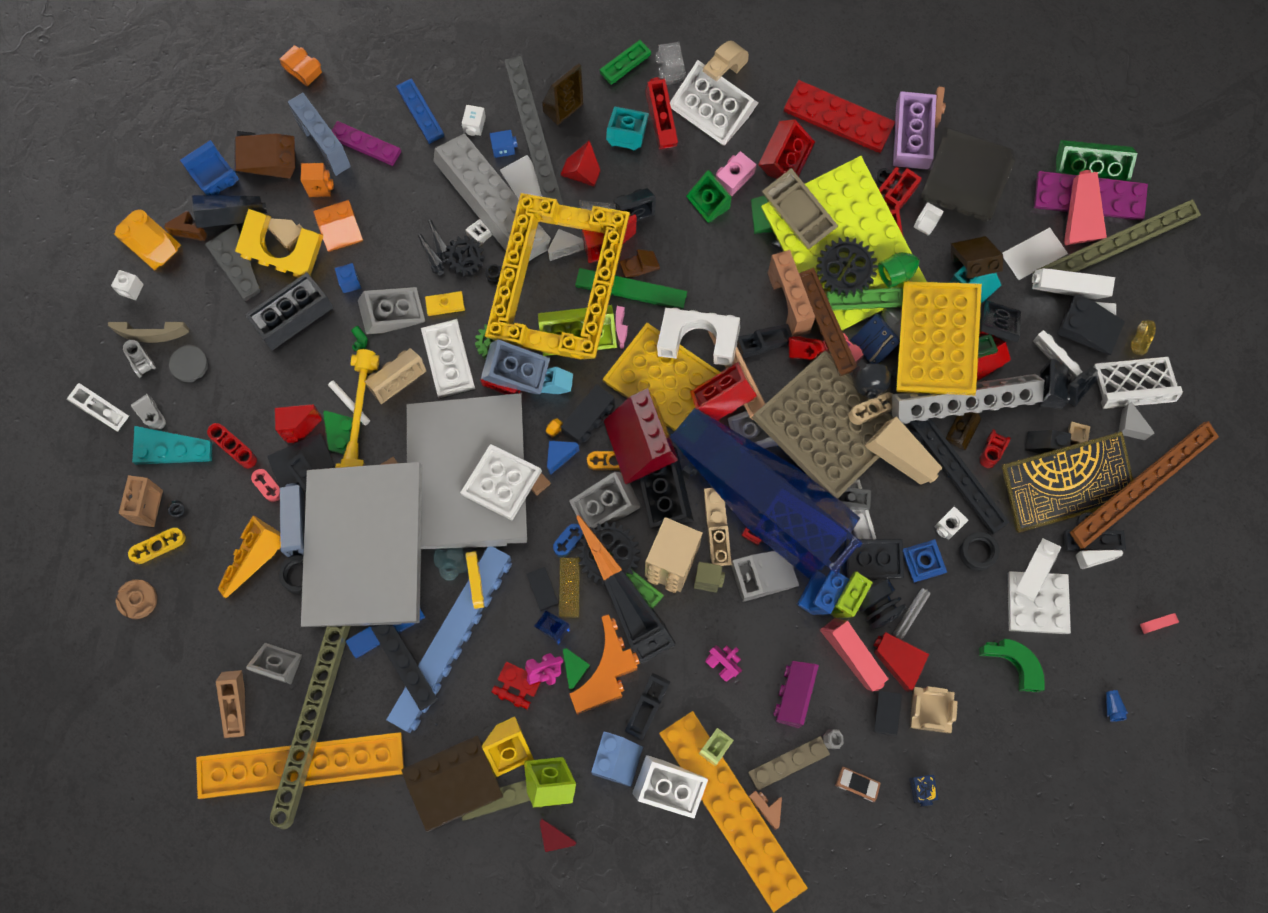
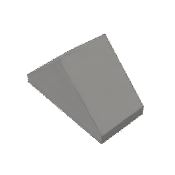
M558 229L548 249L549 261L584 250L583 239Z
M1132 402L1122 409L1119 435L1146 440L1154 434V431Z

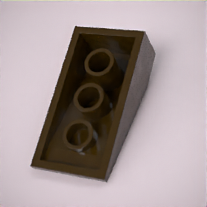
M579 63L551 85L542 102L543 112L557 126L584 104L582 69Z

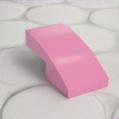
M617 306L615 318L616 337L620 349L624 350L628 326L622 325L625 308Z

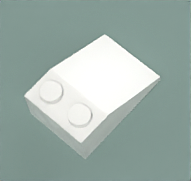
M646 755L632 794L639 802L695 818L708 779L664 760Z

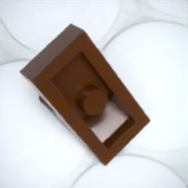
M185 211L164 225L167 232L173 236L205 241L207 237L203 228H196V223H192L193 217L189 211Z
M638 249L637 256L619 261L624 278L628 279L660 269L654 251Z

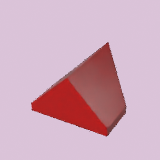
M590 140L567 158L561 176L595 186L600 174V167Z

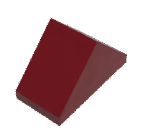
M541 819L540 827L545 852L576 845L577 842L544 819Z

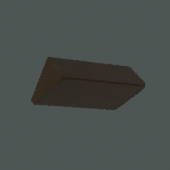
M968 412L957 416L946 436L947 441L960 449L966 450L981 422L979 413Z

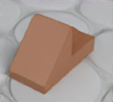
M754 791L748 797L774 830L779 828L782 797H779L768 807L766 803L769 801L762 792L758 794Z

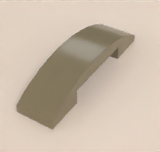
M108 322V326L118 335L129 340L144 343L165 342L189 333V328L184 322H165L164 329H133L128 322Z

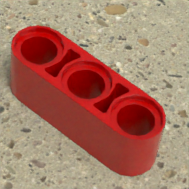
M219 423L209 426L207 430L209 438L244 468L249 469L255 466L257 463L256 455L238 438ZM218 431H222L219 437H215ZM236 443L234 448L229 449L230 444ZM245 455H250L248 460L242 461Z

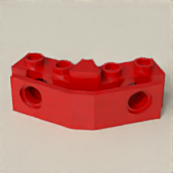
M896 167L881 185L879 191L881 195L885 194L884 201L903 235L899 210L918 188L922 178L908 168L901 174L898 172L899 168ZM898 180L899 182L895 185V187L893 189H890L891 184H894L895 181Z

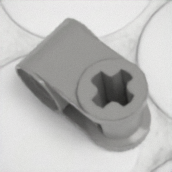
M129 340L125 342L123 351L139 378L147 371L156 369V365L146 350L137 341ZM134 348H138L135 353L131 354Z
M149 394L144 395L131 404L143 423L151 429L160 431L165 427L166 420Z

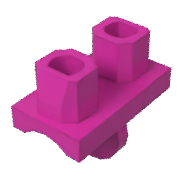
M716 645L709 651L710 655L705 662L712 668L720 662L725 668L719 675L727 682L742 671L736 664L741 660L736 655L739 649L736 647L731 650L726 646L723 650L728 654L727 656Z
M549 653L542 657L541 663H537L534 659L527 660L525 669L528 673L527 682L529 685L539 681H546L548 685L555 684L556 677H559L561 674L562 657L555 658Z

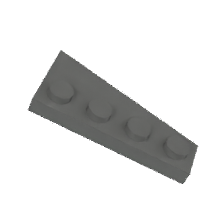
M234 225L205 245L243 299L248 301L259 294L261 289L250 260L241 258V254L235 252L240 232L237 225Z

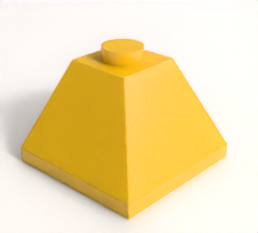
M515 717L497 724L482 745L496 777L524 765L525 761L534 760Z

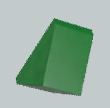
M565 648L563 649L569 690L574 691L589 670L590 665Z

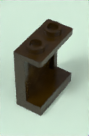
M986 236L951 243V260L953 263L959 261L963 263L966 267L967 278L1003 271V254Z

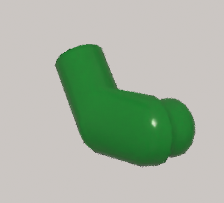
M355 326L351 330L356 337V342L354 343L355 345H352V349L357 352V350L366 349L368 338L359 326Z

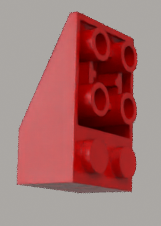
M629 215L623 244L636 234V215ZM582 229V238L588 263L599 261L605 233Z

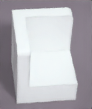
M927 203L916 220L914 228L926 235H930L944 211Z

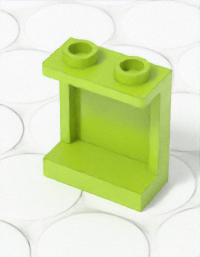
M853 572L830 615L835 618L855 617L873 582L860 573Z

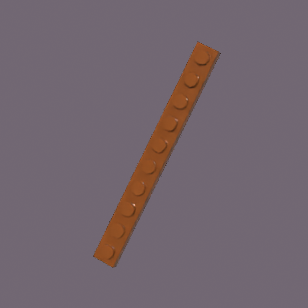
M1209 421L1203 422L1070 531L1080 548L1088 546L1215 441L1219 436Z

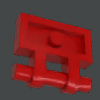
M506 662L497 679L504 683L502 688L494 686L491 693L497 695L501 700L506 699L514 703V706L518 708L523 707L528 710L531 702L525 700L527 694L534 697L541 681L529 685L527 682V671ZM510 687L519 690V695L516 696L508 692Z

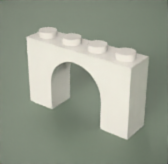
M665 308L657 344L658 356L677 359L682 337L690 330L705 329L716 337L713 354L714 364L733 365L740 331V317L717 315L716 313H701L695 310L685 311L678 308Z

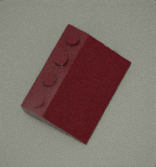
M648 388L630 396L604 420L626 485L678 461L656 398Z

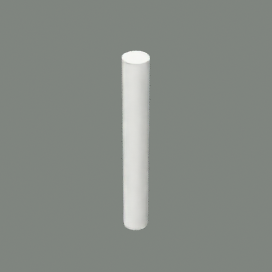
M334 380L331 381L328 386L354 413L355 403ZM362 412L361 422L364 425H367L370 422V420Z

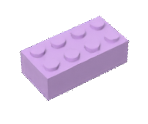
M900 92L896 103L893 166L918 169L930 168L934 155L936 95Z

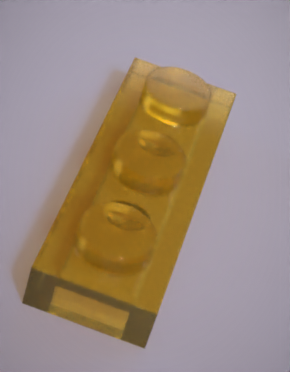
M560 558L559 618H579L580 566L578 563L580 558Z

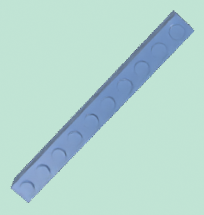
M488 547L479 561L485 607H488L492 600L491 594L493 590H497L502 583L500 578L503 573H507L512 565L510 556L494 547ZM469 580L418 665L435 695L441 688L440 682L443 676L447 677L452 668L450 664L453 659H457L461 654V645L464 641L467 642L472 634L471 628L474 624L477 625L482 617L481 611L483 608L474 609ZM405 687L386 720L411 733L412 730L415 731L418 728L422 712L426 713L430 706L420 711Z

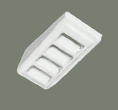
M480 219L465 230L466 235L470 239L474 238L475 244L480 242L479 246L492 236L490 230Z
M1080 551L1076 554V559L1080 569H1085L1118 559L1122 556L1123 551Z

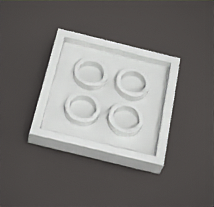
M490 444L460 493L462 496L513 520L542 470Z
M1009 571L1007 573L1009 631L1071 633L1068 574L1049 573L1033 602L1015 593L1025 572Z

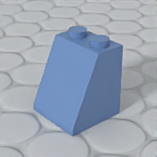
M603 732L591 771L592 775L631 787L643 747L626 738Z

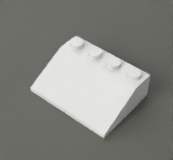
M697 60L672 98L670 105L674 111L725 146L749 118L759 102L722 76L717 82L703 72L705 64Z

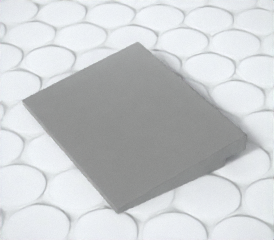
M521 393L407 404V463L420 462L422 465L421 549L507 546V543H527L526 499L514 519L510 520L462 496L460 493L490 444L524 460Z
M420 462L307 470L301 627L420 623L422 465Z

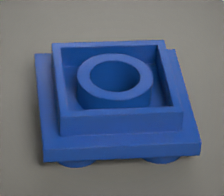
M935 539L903 549V556L913 583L947 573ZM927 556L930 560L929 565H923L920 557Z

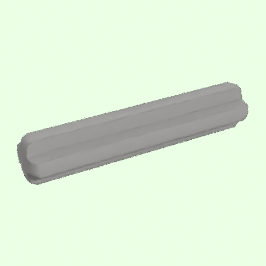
M922 588L892 636L900 640L904 638L929 598L930 592Z

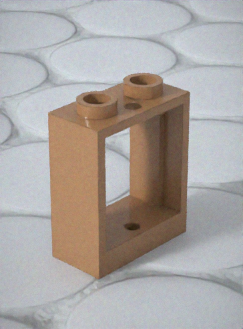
M128 475L119 514L135 525L154 527L163 489L148 478Z

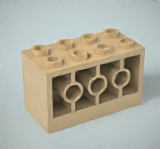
M665 517L646 559L645 577L648 578L647 581L654 585L660 583L666 586V590L676 593V591L681 592L698 553L703 533Z

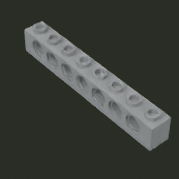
M1036 374L976 382V396L908 392L892 394V416H897L903 424H907L910 421H926L928 418L961 416L968 412L980 413L982 410H999L1002 407L1015 408L1022 404L1034 405L1036 402H1043L1044 380Z

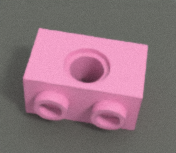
M740 151L736 156L733 155L728 160L724 168L721 167L716 172V178L727 192L733 196L755 174L757 164Z

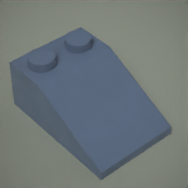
M498 339L490 343L481 379L496 385L540 395L550 358Z

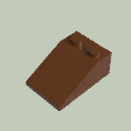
M275 133L235 137V171L291 178L295 170L294 136Z

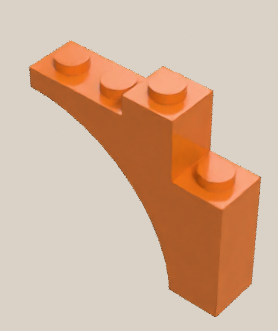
M609 614L601 617L605 631V647L600 664L592 677L582 687L570 693L577 715L622 698L621 692H624L621 680L617 681L616 678L636 671L638 669L637 665L640 664L637 654H632L631 649L622 651L625 648L622 637H617L615 630H618L614 618L610 619Z

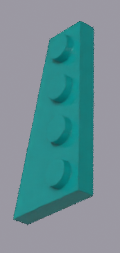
M134 426L132 463L159 464L212 461L213 443L209 440Z

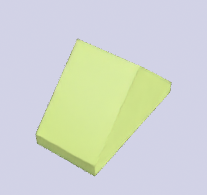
M717 728L699 752V755L716 766L734 740Z

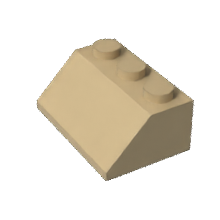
M410 348L407 351H402L394 361L387 362L377 373L369 375L365 384L379 403L383 404L425 373L426 368L421 357Z

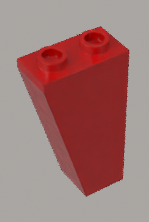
M659 77L652 78L647 82L645 94L658 148L660 150L676 147L678 140L666 80Z

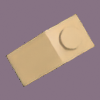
M270 219L269 231L289 254L294 251L303 227L300 224L296 225L292 220Z

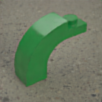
M1003 639L999 641V646L995 642H986V645L979 648V656L1004 658L1015 666L1019 676V691L1039 693L1045 690L1042 666L1033 652L1023 644L1014 640Z

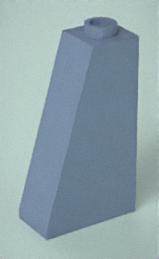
M295 483L287 484L285 487L280 488L281 552L289 558L295 555L304 556V490Z

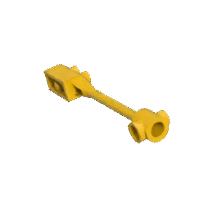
M357 350L356 355L352 354L351 366H355L354 370L360 372L351 436L343 459H341V464L336 463L335 468L365 466L364 460H358L359 447L357 442L367 374L373 373V370H378L379 355H376L371 350Z

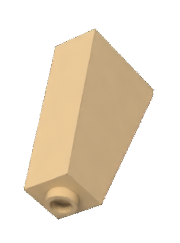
M897 416L887 421L865 445L867 449L921 485L928 481L929 483L935 481L939 476L938 472L942 469L939 463Z

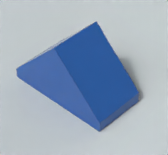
M549 441L548 473L551 475L579 452V445L576 442Z

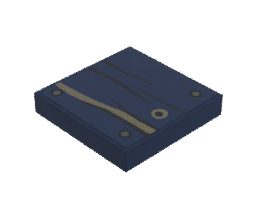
M876 314L850 339L854 345H857L862 350V353L871 364H880L900 345V338L879 314Z

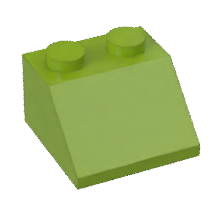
M563 757L524 762L527 794L533 808L573 802L576 782Z

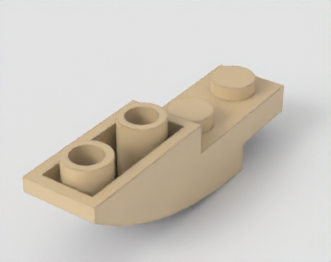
M724 487L704 489L705 516L711 564L720 566L732 565Z

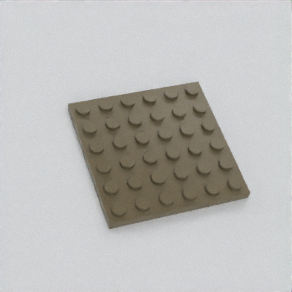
M826 350L751 417L833 501L837 500L879 458L878 455L867 449L865 445L887 421L893 419L889 413H885L860 425L853 424L850 421L849 412L856 405L870 399L857 392L850 374L839 376L831 355ZM869 405L870 410L876 413L877 408L874 405ZM863 411L862 413L856 414V415H857V416H862V415L864 414V411Z

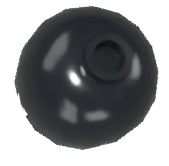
M866 364V368L862 369L858 366L852 373L853 385L861 395L869 399H875L888 390L891 383V370L888 371L887 366L881 364Z

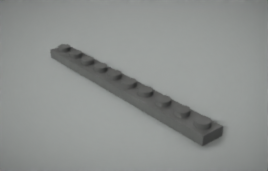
M522 57L505 59L506 70L542 197L557 199L559 205H563Z

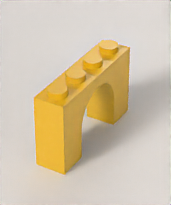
M248 209L235 252L240 253V257L251 260V258L257 259L258 264L267 267L269 264L276 266L275 270L286 273L287 270L291 271L293 276L297 278L306 272L311 276L324 235L302 228L294 251L287 257L277 258L268 251L265 244V235L271 216Z

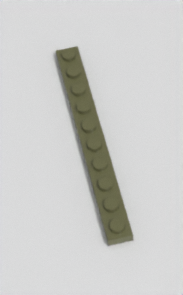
M1192 199L1039 269L1045 268L1069 272L1081 271L1196 219L1201 214Z

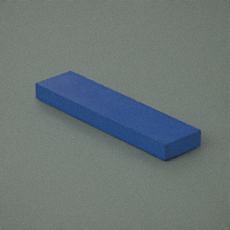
M412 78L396 85L399 94L428 144L444 137L441 127Z
M420 608V620L426 617ZM401 623L394 625V627L400 633L415 623ZM371 627L346 640L356 659L380 645Z

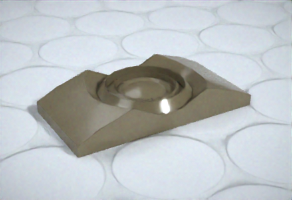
M792 168L762 191L775 212L785 221L796 238L808 250L838 227Z

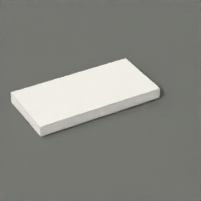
M455 319L421 328L438 398L475 389L458 320Z

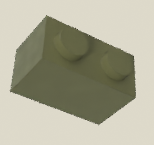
M699 562L694 589L717 593L718 588H722L725 578L722 566Z

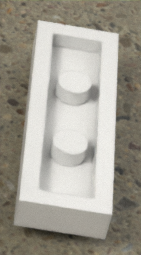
M1044 330L1033 340L1049 359H1056L1068 367V374L1071 376L1070 382L1074 381L1083 372L1080 366L1075 361H1072L1067 356L1066 351L1054 342L1053 337Z

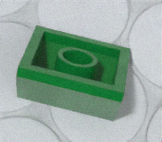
M707 170L686 195L708 223L730 209L732 196L710 170Z

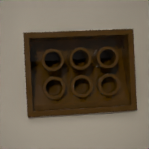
M478 735L401 769L426 832L503 798L494 771L482 748L483 743Z

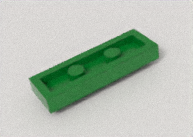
M639 40L602 67L600 74L612 85L650 57L651 51Z

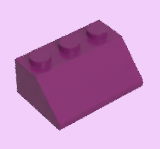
M792 661L790 666L786 665L784 677H787L785 685L781 684L778 695L782 698L780 705L776 704L773 716H777L775 722L796 728L804 725L819 665Z

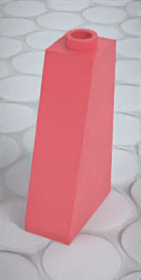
M1091 170L1079 172L1080 175L1076 176L1073 180L1064 245L1100 241L1107 238L1098 172L1091 173Z
M834 618L820 629L821 633L867 690L878 691L884 687V683L889 679L847 620Z

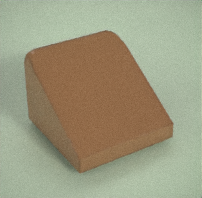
M541 473L531 491L537 496L551 483Z

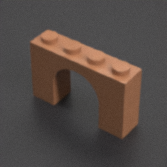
M787 250L774 254L771 257L768 276L773 289L782 287L788 305L786 324L789 325L793 337L809 334L815 315L791 251Z

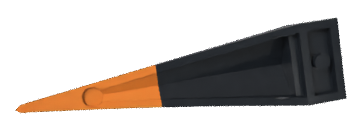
M577 515L579 525L603 577L630 647L637 654L639 662L642 664L675 646L676 642L666 628L665 623L581 516Z

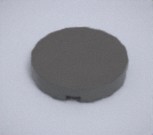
M186 345L173 352L169 359V369L177 380L194 382L196 379L204 376L208 369V360L200 348Z

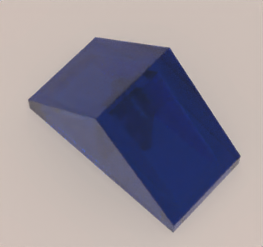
M545 611L534 625L535 628L558 645L570 630V625L548 611Z

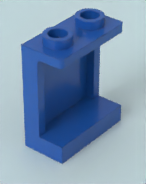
M211 140L180 160L205 195H219L221 191L233 186L239 180L235 171L224 160Z
M834 569L830 570L828 576L819 571H814L797 605L812 615L831 614L849 579Z

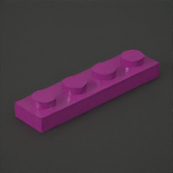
M339 121L336 122L331 130L341 144L391 166L395 164L401 153L399 147Z

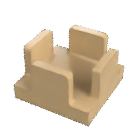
M914 687L910 728L952 733V723L956 721L957 701H954L955 692H948V689L936 687Z

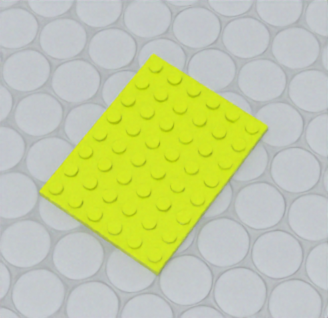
M862 156L805 184L838 225L835 230L809 250L796 238L769 202L761 206L783 251H791L799 273L814 267L817 274L820 271L816 269V265L820 264L817 262V258L822 257L820 251H826L825 245L831 247L832 240L837 244L839 238L843 242L846 241V237H849L850 242L856 238L857 244L863 241V247L869 245L868 252L874 251V255L871 258H877V262L874 265H878L879 262L896 253L912 254ZM845 252L839 253V256L842 258L848 257V254ZM856 254L852 255L847 266L844 267L842 274L837 279L838 281L842 279L847 268H850L851 262L855 258ZM861 261L855 262L858 267L865 266ZM918 266L914 276L907 282L927 281ZM835 267L829 269L831 273L839 272ZM884 267V273L887 279L890 280L889 274ZM878 269L874 272L877 275L873 278V284L868 283L869 289L888 288L881 279ZM853 277L845 278L846 281L849 283H853L855 281ZM826 282L821 283L823 289H824V286H825ZM904 282L892 288H904ZM830 287L824 289L825 294L827 291H831ZM884 308L836 310L833 312L843 331L883 311Z

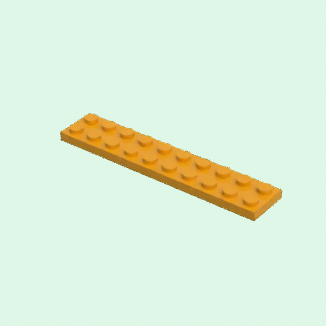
M693 711L661 731L659 735L679 766L708 779L701 801L772 912H775L807 890V886L724 758L722 757L718 764L714 766L699 755V752L710 737Z
M402 733L317 742L304 786L402 775L401 769L404 768ZM291 746L196 757L198 799L278 790ZM303 751L299 752L296 760L301 761L305 753ZM294 772L293 774H291V782L297 780L299 775L298 772Z

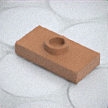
M938 87L935 92V128L938 127L941 115L944 114L946 103L943 102L945 87Z

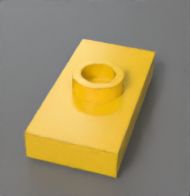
M462 291L425 297L428 316L465 311Z

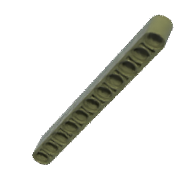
M351 626L326 627L270 815L271 823L280 829H287L294 822ZM340 634L337 641H331L333 635ZM329 653H334L332 660H325ZM328 672V677L320 681L321 674ZM322 692V697L319 700H314L315 694ZM316 711V717L313 720H308L309 714ZM310 731V738L303 741V734ZM303 751L305 753L304 758L301 761H297V754ZM294 772H298L299 775L297 780L291 782V774H293ZM291 792L292 799L289 802L285 803V795ZM285 813L286 820L279 824L278 817Z

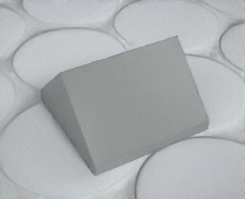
M264 643L249 662L246 669L287 684H292L302 655Z

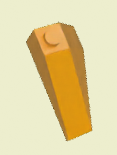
M252 516L240 537L243 539L240 549H235L233 553V565L227 567L218 587L219 592L225 598L232 594L281 548L280 532L256 516Z

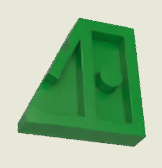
M324 410L328 449L332 453L344 456L350 441L353 418Z

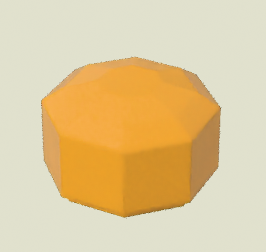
M558 418L552 420L546 427V433L551 438L555 437L561 431L563 422Z

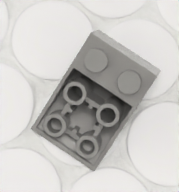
M787 549L750 555L732 561L731 567L742 602L799 586Z

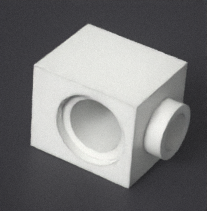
M119 270L111 287L119 295L136 300L144 284L136 275Z
M953 507L934 527L941 537L949 540L968 519L957 508ZM946 521H951L954 524V528H949L946 525Z

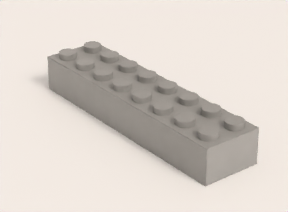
M465 133L436 147L434 163L506 251L519 199ZM539 224L529 261L548 251L551 238Z

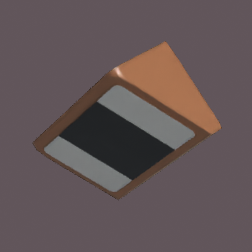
M842 767L835 786L871 802H876L881 783Z

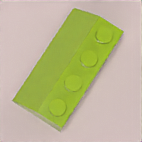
M608 305L597 350L617 348L612 305ZM587 308L538 313L539 330L562 335V332L581 337ZM542 352V353H543V356L555 355V354H549V353H544V352Z

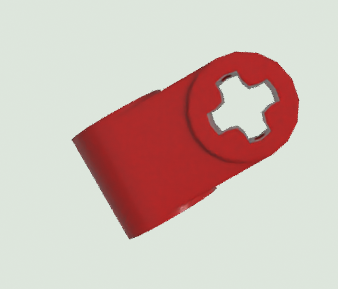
M800 336L789 338L790 358L810 360L826 350L824 342L819 339Z
M993 429L981 453V465L986 468L994 467L1001 459L1011 438L1004 437ZM987 454L992 455L994 460L989 459Z

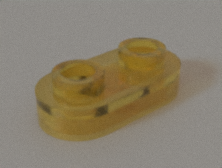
M1143 320L1139 324L1138 331L1131 342V349L1134 354L1144 355L1147 353L1156 332L1154 321Z

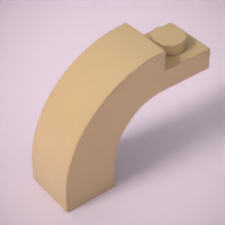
M728 41L715 51L714 57L703 67V72L717 82L729 68L738 73L748 62L749 54L734 41Z

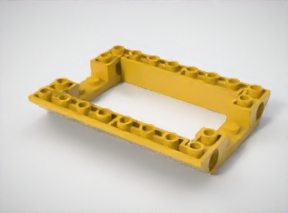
M520 193L485 337L495 341L499 339L524 349L575 359L596 358L630 212L593 206L592 210L559 205L557 199ZM538 222L605 233L581 337L562 332V335L532 330L528 329L524 324L514 323Z

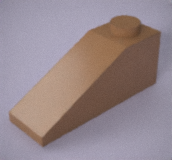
M242 670L221 672L216 680L224 738L245 736V688Z

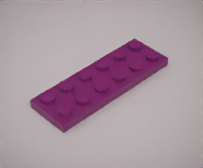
M1039 171L1036 180L1034 208L1069 212L1073 180L1078 175ZM1098 178L1103 215L1105 217L1139 221L1145 219L1148 184Z

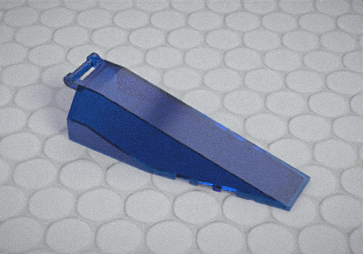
M694 408L670 436V439L731 508L741 522L807 579H810L823 565H826L835 574H838L841 571L840 567L856 548L862 546L863 543L851 534L860 520L857 514L794 465L705 413ZM847 538L851 543L836 561L832 563L829 560L830 557Z

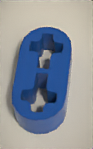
M569 525L554 542L553 549L557 556L566 557L580 542V539L583 538V531L580 525ZM578 529L579 536H573L570 540V531ZM567 541L566 551L562 550L559 552L558 545H563Z

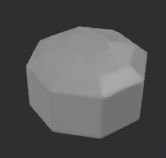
M830 729L823 735L824 744L828 749H840L843 745V735L839 730Z

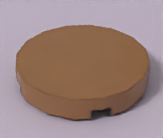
M143 580L126 582L120 587L116 598L117 609L122 615L131 619H141L148 616L157 604L155 588Z

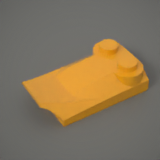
M141 209L131 212L116 227L114 233L122 243L154 271L159 266L164 265L181 246L178 241Z

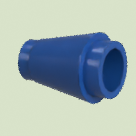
M1118 691L1106 692L1107 717H1110L1111 722L1126 720L1128 712Z

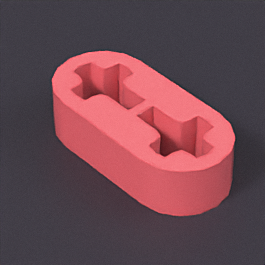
M264 469L255 470L252 473L251 480L262 495L270 502L280 500V487L270 474ZM259 475L264 476L263 478L266 481L265 484H263L261 481H258ZM271 487L273 490H276V495H270L267 488Z
M1176 613L1140 624L1143 634L1179 623Z

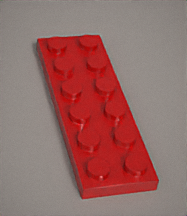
M798 80L783 111L880 154L896 122Z

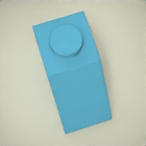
M559 367L547 369L541 393L562 394L571 392L573 373Z

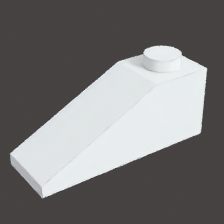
M80 383L77 384L66 399L117 432L129 417Z
M1042 539L1015 593L1034 602L1059 554L1061 546Z

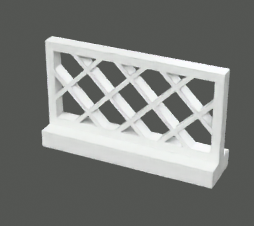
M1169 357L1097 363L1093 366L1098 370L1097 381L1102 395V409L1125 407L1131 402L1134 406L1177 402L1183 393L1181 386H1177ZM1164 363L1166 370L1162 372L1154 366ZM1143 365L1149 370L1144 374L1136 369V367ZM1119 367H1125L1130 370V373L1126 376L1118 371ZM1100 369H1107L1112 374L1108 378L1101 373ZM1150 371L1161 376L1158 381L1147 376ZM1132 373H1135L1142 380L1137 383L1129 377ZM1114 374L1124 380L1121 385L1111 380ZM1164 378L1170 382L1171 387H1165L1159 382ZM1146 380L1154 385V387L1147 389L1141 383ZM1125 382H1128L1136 388L1129 391L1122 386ZM1108 383L1117 390L1107 393L1105 386Z

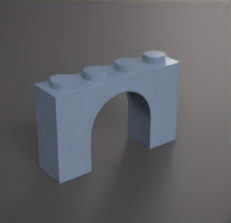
M302 92L289 100L288 104L297 124L307 137L309 135L312 136L325 162L335 176L351 167L342 144L305 94Z

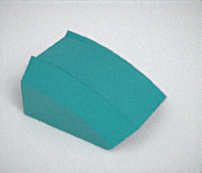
M614 106L607 127L606 140L612 147L619 146L632 149L633 151L641 147L649 113Z

